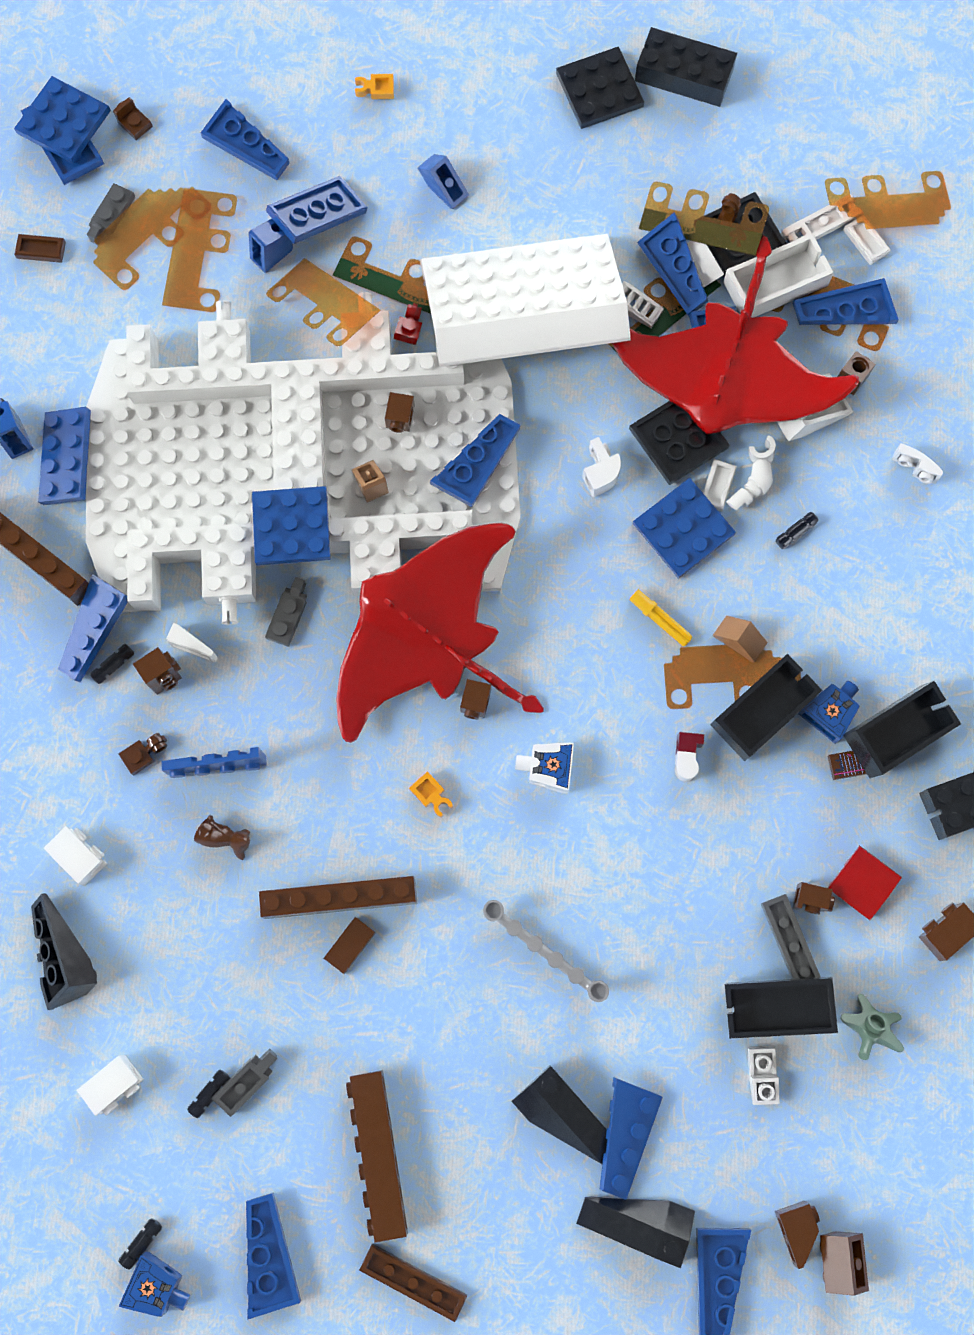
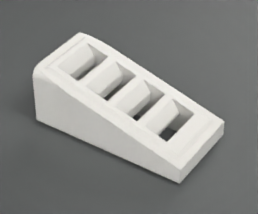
M623 281L624 294L628 296L626 298L628 316L652 329L664 308L633 285ZM634 299L636 302L632 307L630 304ZM642 304L645 305L642 311L639 312L638 309L640 308V306ZM649 309L654 310L649 318L645 316Z
M173 623L166 638L172 647L211 662L217 661L218 657L212 649L180 625Z

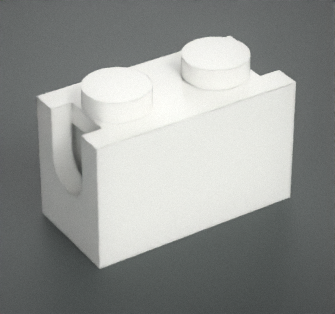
M65 826L44 849L78 884L85 886L107 863L102 859L104 854L95 845L90 847L85 842L87 837L77 827L73 830Z
M119 1055L76 1091L95 1116L99 1113L100 1115L104 1113L107 1116L119 1106L117 1101L123 1096L129 1098L140 1089L138 1084L144 1079L126 1055Z

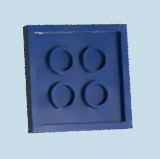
M51 76L14 127V130L18 135L74 164L111 110L109 105Z
M691 478L687 479L633 521V525L678 579L736 534L735 530Z
M326 486L252 492L256 566L331 560Z

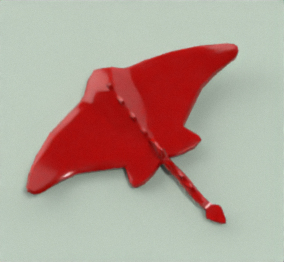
M766 236L759 242L756 252V266L741 314L723 304L708 302L705 307L706 325L661 337L639 334L630 329V341L612 343L623 364L643 384L684 409L706 434L725 431L737 425L789 421L816 414L845 399L859 383V377L854 374L826 377L808 370L776 341L786 331L788 321L780 317H751L756 295L763 278L766 257L772 253Z
M491 523L467 527L441 538L394 571L381 573L362 581L359 599L360 615L340 668L336 697L337 720L345 742L352 743L357 740L369 715L384 701L425 683L431 682L441 699L446 700L455 693L465 668L486 680L507 697L520 703L525 712H544V708L536 696L523 695L510 687L493 672L471 660L484 652L495 641L499 633L495 627L477 622L484 573L494 555L514 538L516 531L513 526L505 523Z

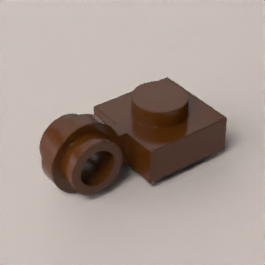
M729 193L722 200V211L718 218L721 221L720 225L731 227L738 216L741 199L734 193Z
M156 733L147 739L148 745L146 747L142 741L138 740L118 753L129 772L134 776L155 762L149 753L153 751L157 754L167 747V739L164 735L161 736L160 733Z

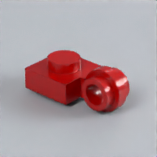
M408 304L405 317H399L393 339L412 345L417 344L422 327V322H419L422 308L418 307V304Z

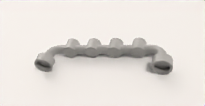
M490 900L484 905L483 913L486 919L493 922L498 921L507 928L509 935L517 936L527 944L530 951L538 952L547 959L551 967L558 968L565 973L571 983L579 984L587 990L588 996L592 1001L603 1002L607 999L609 988L603 981L592 982L584 976V972L580 968H574L566 962L561 953L553 952L543 944L540 937L533 936L523 929L519 921L512 920L504 914V907L501 902Z

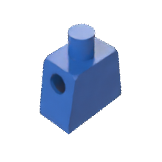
M272 218L248 232L250 259L264 273L268 272L293 249L292 241Z

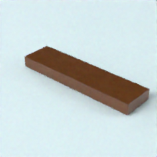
M374 1244L370 1246L359 1271L453 1322L456 1321L467 1298V1294Z

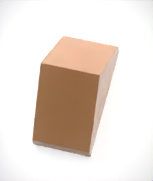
M374 460L351 469L366 502L389 493L386 479Z
M727 615L713 634V637L752 663L756 661L768 643L751 621Z

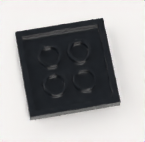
M619 46L556 68V75L581 129L644 107L642 95Z
M753 192L741 198L738 216L731 226L736 230L731 231L729 234L730 237H733L731 239L732 245L736 237L737 247L741 246L740 239L746 240L747 237L742 232L743 230L761 233V239L766 236L772 250L786 245L787 243L757 193ZM722 207L694 220L693 225L695 229L697 220L720 225L721 221L718 218ZM707 245L724 273V278L727 269L757 257L756 255Z
M668 401L629 426L633 436L669 485L724 452L730 446L721 432L706 434L697 426L689 413L671 401Z

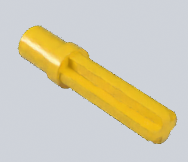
M638 589L630 597L629 601L679 644L686 646L691 641L692 635L642 591Z

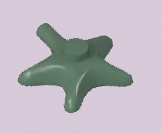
M859 994L857 998L861 1014L844 1013L840 1017L841 1021L856 1031L862 1039L858 1054L859 1058L868 1060L874 1044H880L896 1052H903L904 1047L890 1029L891 1024L902 1019L899 1013L878 1012L866 996Z

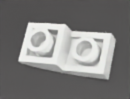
M694 241L687 243L703 287L724 275L706 244Z
M900 443L894 452L892 460L898 462L903 467H914L912 476L918 478L919 481L926 484H936L943 474L941 468L920 451Z
M774 1046L748 1047L752 1104H780L779 1077L776 1071V1048Z

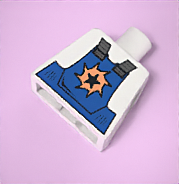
M574 743L533 745L532 756H516L515 770L530 771V784L568 794Z

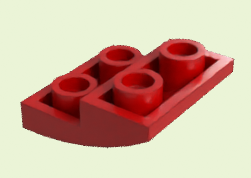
M859 845L846 861L841 871L829 884L828 888L833 889L832 892L868 920H871L902 877Z

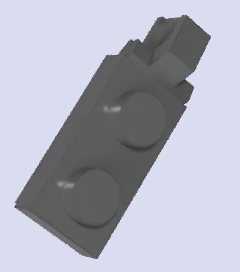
M113 183L89 223L90 229L87 236L91 242L99 245L104 235L108 236L110 233H114L135 199L134 192Z
M295 577L291 589L286 588L284 593H282L265 635L267 640L287 647L290 646L307 603V595L303 593L306 587L305 580Z
M268 1049L260 1058L257 1055L253 1056L252 1059L250 1058L212 1096V1100L231 1117L269 1079V1075L272 1073L269 1067L277 1060V1055L271 1049Z

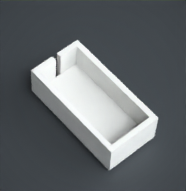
M813 233L772 250V253L766 257L764 274L756 295L752 318L829 285L833 271L825 256H820L822 250ZM757 257L726 271L723 283L739 314L744 309L746 294L755 270Z

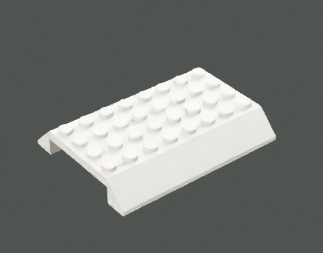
M608 234L420 259L440 367L630 341L627 301Z

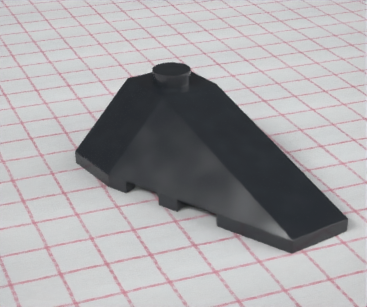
M43 893L32 904L31 909L34 935L37 939H40V953L37 954L38 962H43L44 977L40 978L41 990L47 1010H53L87 995L97 984V973L93 969L90 958L48 895Z
M549 1065L511 1102L530 1123L603 1164V1156L606 1153L608 1140L606 1139L607 1129Z
M585 1197L576 1224L655 1259L681 1268L690 1242L695 1210L669 1200H625Z

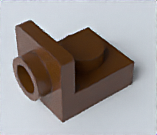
M130 97L120 102L113 110L118 124L135 140H138L153 127L151 121L136 108L134 101Z

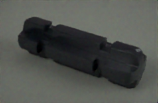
M813 512L807 513L804 518L798 520L785 533L777 537L775 540L777 545L781 549L788 547L791 541L794 542L807 532L809 528L817 524V516Z
M123 644L118 649V653L114 652L100 664L101 667L99 669L96 668L90 673L91 678L96 683L101 684L107 679L105 676H110L125 663V659L128 660L134 655V651L127 644Z
M218 1070L212 1077L214 1080L209 1081L196 1096L197 1101L193 1100L188 1106L187 1111L193 1117L199 1118L204 1113V1107H208L213 1102L212 1096L230 1079L229 1075L223 1070Z
M149 1219L144 1225L145 1230H141L127 1247L129 1251H124L118 1262L122 1267L128 1270L132 1269L137 1262L136 1258H140L154 1240L152 1238L153 1235L156 1237L161 1231L162 1225L157 1220Z

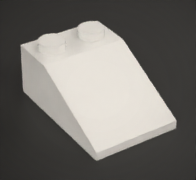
M830 373L823 374V376L832 377ZM843 399L825 411L800 419L778 421L777 423L787 440L791 441L805 437L847 417L853 411L846 399Z

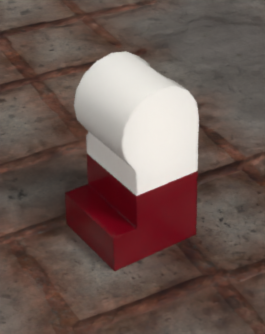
M678 733L675 775L680 781H691L697 775L699 766L696 761V749L704 745L705 734Z

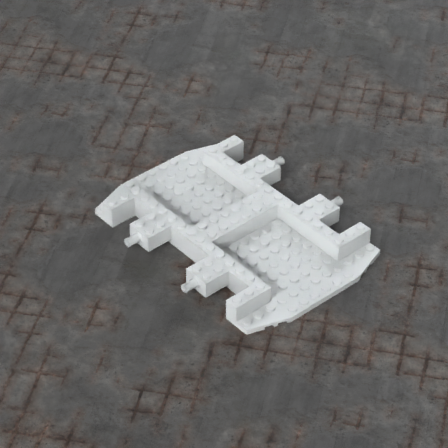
M363 292L357 295L358 312L341 313L342 358L251 363L250 330L246 319L231 320V303L223 300V306H221V300L216 302V321L198 322L199 366L159 368V341L151 325L126 326V339L109 340L86 406L91 410L86 480V544L98 577L127 595L128 603L122 613L161 610V564L202 561V598L208 605L222 604V624L230 625V622H232V625L237 624V603L257 602L252 509L253 491L326 486L330 553H350L351 589L354 596H360L362 581L381 573L394 571L402 566L401 550L428 548L443 537L467 527L484 524H509L513 526L517 533L521 516L515 438L473 507L430 485V480L444 470V467L451 460L453 461L462 452L464 447L471 444L478 437V434L499 414L514 421L512 381L502 358L440 367L437 352L392 355L389 311H372V294L369 292H365V302ZM390 392L414 396L415 407L410 432L396 433L386 428L385 414ZM374 460L386 479L389 493L366 502L351 469ZM515 536L494 555L484 573L481 592L501 591Z

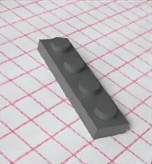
M784 894L761 903L791 979L821 977L787 895Z

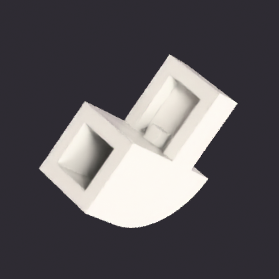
M599 437L590 440L589 451L596 464L585 468L582 477L593 498L609 491L616 484L621 467L619 454L611 456L609 447L606 443L602 444Z

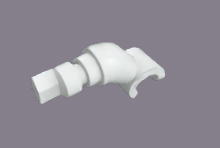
M767 436L765 448L768 451L764 453H759L755 450L754 446H749L748 454L753 462L751 476L744 485L745 489L741 488L726 501L731 508L737 510L742 505L747 507L753 502V497L757 498L759 495H764L770 489L773 483L771 462L774 459L776 449L773 437Z

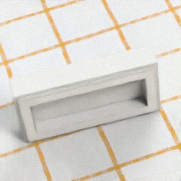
M864 215L847 224L843 229L869 265L882 259L891 251Z
M714 459L703 494L718 511L722 512L737 466Z

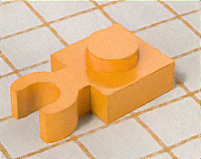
M371 74V80H367L364 77L355 78L356 86H363L362 88H355L357 97L371 94V99H394L393 74Z
M428 771L409 787V790L425 807L432 803L436 815L441 818L443 817L442 812L439 810L441 804H447L450 809L453 808V804L448 798L440 796L445 790Z

